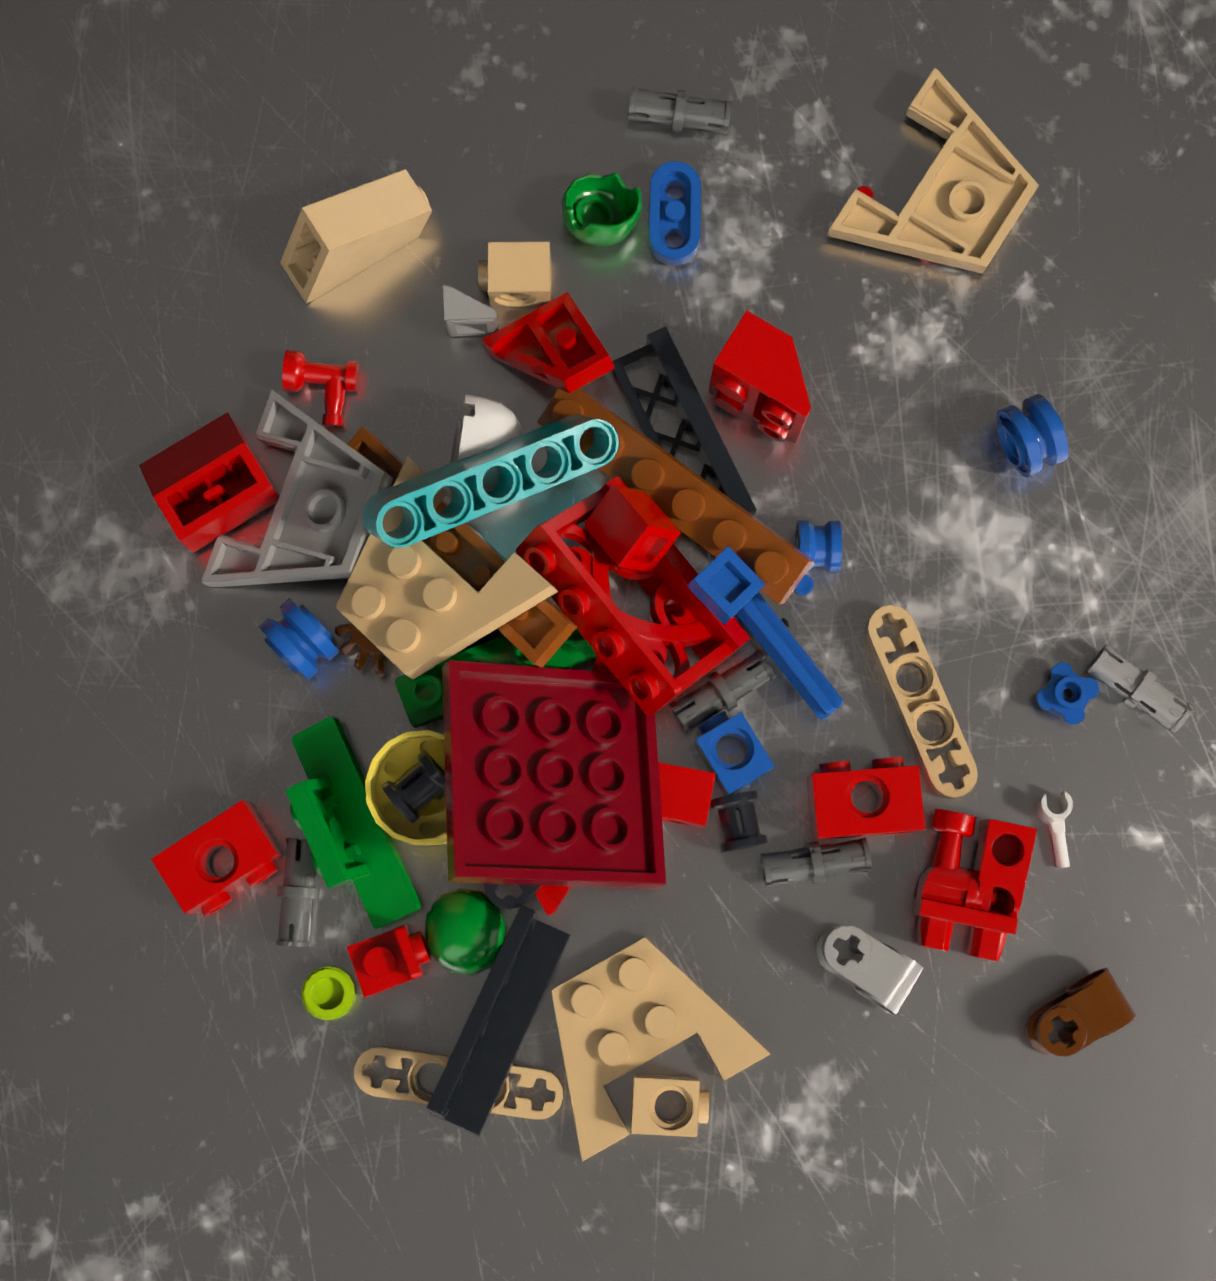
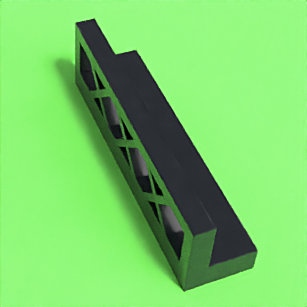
M662 327L647 334L646 346L613 360L615 369L611 370L642 434L661 448H663L661 443L671 446L669 454L675 457L678 449L699 456L704 466L700 477L706 479L708 475L715 488L755 517L757 509L667 327ZM651 359L659 375L653 393L632 386L625 370ZM662 385H664L670 399L659 395ZM638 398L649 401L646 413ZM656 404L677 412L681 423L675 438L654 431L650 419ZM684 430H686L692 444L681 440Z
M520 906L426 1108L430 1115L479 1138L570 941V934L536 920V911L528 907Z

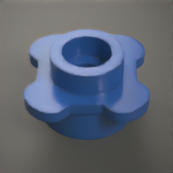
M1058 663L1052 667L1050 671L1052 678L1046 683L1044 689L1038 691L1036 700L1040 708L1049 710L1055 715L1063 716L1067 724L1075 725L1084 720V709L1089 700L1097 697L1099 694V685L1093 678L1084 679L1074 673L1068 663ZM1065 689L1072 691L1071 698L1064 697L1063 691Z

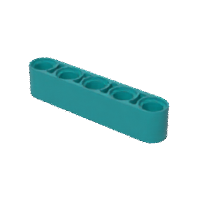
M582 414L567 416L512 438L492 449L460 459L374 494L363 507V525L371 535L389 546L397 548L410 546L606 465L612 461L617 453L619 446L618 434L607 421ZM591 428L594 433L593 445L588 451L582 453L579 443L581 435L585 430ZM544 447L547 451L546 464L541 470L534 472L531 464L532 457L536 450ZM497 466L500 475L499 482L494 489L485 492L482 482L487 470ZM449 486L452 496L447 508L436 512L433 507L434 495L442 487ZM400 506L403 515L400 525L393 531L385 532L382 523L384 515L392 507Z

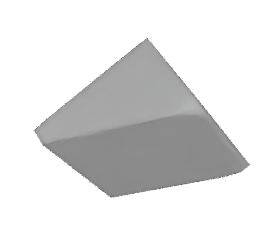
M443 285L444 322L450 337L486 336L498 331L496 310L455 288Z

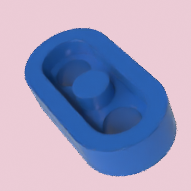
M672 161L657 168L650 181L649 247L654 257L660 262L672 266L682 265L695 256L699 247L701 181L698 173L690 165L679 161ZM677 187L683 191L684 195L681 198L672 199L667 196L666 191L669 188ZM671 235H676L683 240V244L673 248L666 244L665 239Z

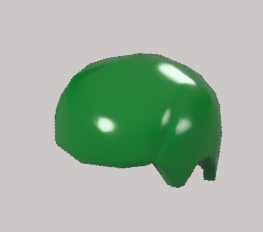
M618 173L604 176L587 174L576 178L564 192L561 200L563 220L570 233L578 240L597 247H608L622 242L636 226L642 210L639 187L629 189L622 182Z
M459 888L441 895L432 904L425 920V939L435 961L451 974L473 976L493 966L506 938L505 922L499 907L493 904L482 891Z

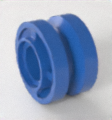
M1041 394L1024 399L1022 411L1016 406L1010 405L997 412L996 424L1001 446L1008 460L1022 476L1029 477L1039 473L1042 470L1043 461L1050 466H1055L1068 459L1069 448L1063 423L1049 401Z
M289 598L280 606L283 616L281 621L267 618L258 627L267 636L264 641L295 674L301 672L310 680L319 672L316 659L322 657L331 661L340 651L332 643L335 638L303 604L298 607Z

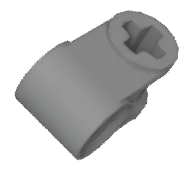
M854 926L830 927L823 931L815 945L816 957L822 967L854 987L855 991L894 1015L899 1011L924 969L902 952L881 943ZM850 939L848 949L854 953L851 960L840 959L837 962L836 959L839 952L833 947L834 941Z

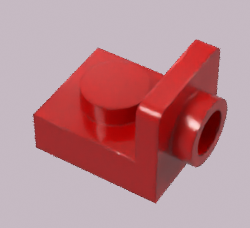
M409 924L400 925L393 930L347 947L364 998L427 975L423 964L431 961L422 932L412 933Z

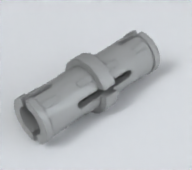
M1107 644L1097 653L1086 670L1087 673L1104 682L1124 697L1123 703L1131 709L1135 706L1172 733L1180 729L1194 709L1192 704L1175 695L1156 680L1157 675L1151 670H1141Z

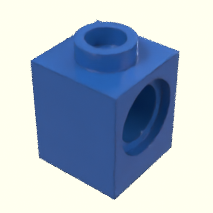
M723 711L698 727L702 736L695 739L693 745L709 771L716 773L715 781L724 796L732 795L767 774L775 767L742 712L729 718L727 713ZM726 737L738 739L745 748L744 760L735 765L722 762L716 752L717 742Z

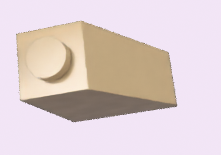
M404 169L302 207L280 263L305 303L316 300L419 238L432 212L428 198L423 189L416 186L407 170Z

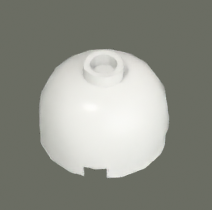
M464 394L460 406L471 408L469 415H464L463 419H457L450 463L487 451L522 435L521 424L514 413L500 402L485 397ZM497 466L487 470L482 482L485 492L494 489L499 482L500 475ZM448 487L447 492L449 494L447 496L448 498H451V490Z

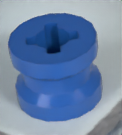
M808 520L797 521L795 547L814 560L807 573L813 567H823L828 573L840 572L842 561V528L840 521H828L824 526H813Z

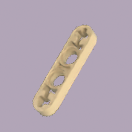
M882 606L871 615L866 623V641L928 786L933 793L941 798H960L972 791L977 782L978 772L975 761L913 618L908 611L900 606ZM883 617H887L891 624L900 622L903 630L896 635L901 650L910 644L915 653L903 654L892 663L888 662L885 655H891L896 650L888 636L880 638L877 634V630L883 625ZM914 664L922 670L925 680L921 690L907 692L900 688L896 680V673L901 665ZM924 712H935L944 720L945 732L939 740H926L919 734L917 720ZM951 740L953 741L956 750L948 751L946 756L952 767L962 766L965 775L958 779L959 789H955L951 782L941 783L939 774L945 771L941 755L930 760L927 751L940 749Z
M375 1046L364 1051L357 1059L354 1066V1079L357 1086L368 1095L428 1104L433 1094L426 1093L420 1088L417 1078L419 1070L427 1063H437L445 1069L451 1055L391 1046ZM378 1055L386 1057L385 1065L387 1067L402 1070L404 1068L403 1058L413 1059V1064L407 1076L409 1092L399 1090L402 1078L387 1077L383 1080L381 1086L374 1085V1077L371 1074L365 1073V1066L375 1063ZM513 1064L510 1073L521 1075L517 1086L530 1088L534 1086L536 1079L542 1078L546 1080V1088L550 1091H555L554 1100H545L543 1108L536 1109L532 1107V1098L516 1095V1107L507 1106L505 1101L511 1089L510 1076L508 1075L491 1113L535 1120L546 1119L554 1115L560 1108L564 1097L563 1085L559 1077L550 1070Z

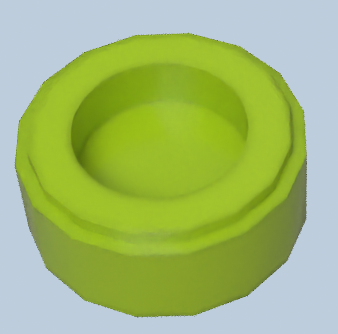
M336 966L320 967L311 972L305 979L301 990L302 1002L306 1010L315 1018L322 1020L338 1019L347 1014L355 1004L357 996L356 983L351 974L343 968Z

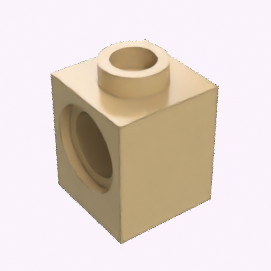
M488 242V260H478L479 291H488L491 308H539L551 301L550 242Z
M633 1074L631 1134L697 1137L698 1124H708L709 1091L700 1090V1080L698 1077ZM669 1090L681 1093L686 1101L685 1110L682 1115L673 1120L663 1119L655 1111L657 1097Z

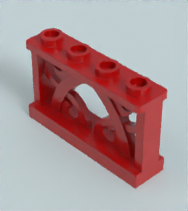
M617 476L605 483L598 491L548 521L537 525L516 548V554L558 591L551 598L559 606L563 614L577 626L576 629L647 716H652L710 671L721 665L751 638L734 617L724 625L687 587L698 573L674 544H672L651 573L618 567L592 535L577 526L590 517L613 484L628 488L620 477ZM561 538L574 540L587 550L581 547L569 548ZM609 569L624 578L637 580L651 598L650 614L653 623L633 617L617 608L611 598ZM685 647H691L701 659L692 667H690ZM666 648H668L674 661V675L664 666L667 659Z

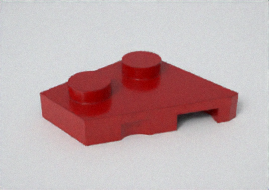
M568 291L482 339L492 358L569 394L615 369L608 352Z

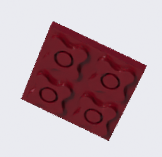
M448 660L442 667L448 882L659 889L666 885L655 714L647 716L611 672Z

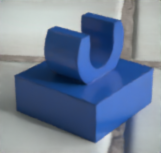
M729 546L687 585L695 596L724 625L765 586L764 582Z

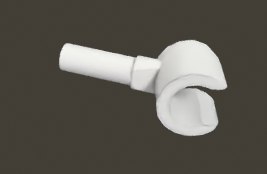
M1063 791L1059 798L1062 807L1061 814L1052 813L1048 809L1046 794L1040 798L1036 806L1038 818L1043 823L1049 825L1057 868L1070 866L1064 820L1073 809V800L1066 791Z

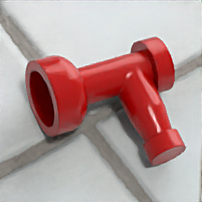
M285 350L282 370L283 391H300L304 387L305 382L325 384V414L322 416V425L342 427L343 416H341L345 401V391L356 392L358 361L347 360L346 365L306 362V357L302 352Z

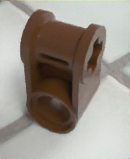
M1106 967L1081 978L1069 986L1065 992L1035 1009L1028 1016L1025 1023V1035L1028 1043L1036 1051L1043 1054L1068 1057L1076 1054L1096 1040L1123 1028L1135 1019L1136 1014ZM1051 1021L1062 1022L1064 1027L1057 1032L1061 1041L1049 1040L1048 1034L1054 1030Z

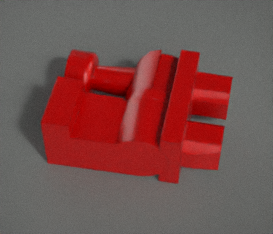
M935 809L932 828L937 832H941L932 867H929L920 876L917 895L914 898L912 914L919 915L917 925L918 945L949 951L954 923L969 925L972 928L967 955L998 962L1006 942L1007 933L1016 935L1019 920L1017 917L1022 904L1038 828L994 819L980 820L976 840L979 843L974 869L960 867L962 838L974 835L977 817L949 810Z

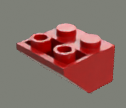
M746 310L713 364L708 392L714 395L713 401L723 410L733 415H740L743 412L758 421L757 427L767 436L781 442L787 438L796 444L811 411V405L793 337Z
M228 412L139 465L160 510L179 541L192 553L216 540L217 536L226 534L277 503L279 498L278 492Z

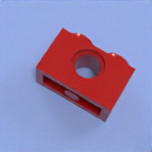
M903 757L871 760L872 769L851 771L850 761L819 764V773L811 774L806 778L812 841L915 833L925 830L919 765L904 766ZM857 784L869 785L877 794V805L870 813L859 811L852 803L851 793Z
M241 800L151 858V861L184 914H197L201 911L204 917H207L229 904L233 900L229 892L247 881L251 888L275 874L278 869L274 863L285 857V854L251 802ZM227 847L233 854L234 864L228 874L223 877H217L211 870L210 859L217 849Z

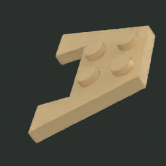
M935 67L910 104L906 116L943 137L947 142L899 215L855 189L829 228L827 236L983 274L1034 195L1039 184Z
M407 456L393 486L423 475L426 472ZM443 487L434 495V509L449 494ZM400 506L392 507L384 515L382 523L385 532L393 531L400 525L403 517ZM370 534L335 608L405 675L415 679L558 591L515 552L478 592L423 541L397 548L387 545Z
M645 937L551 990L582 1162L630 1135L604 1085L698 1033L724 1081L771 1054Z

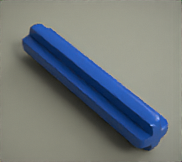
M758 592L736 615L816 717L821 720L827 718L844 703L843 698Z

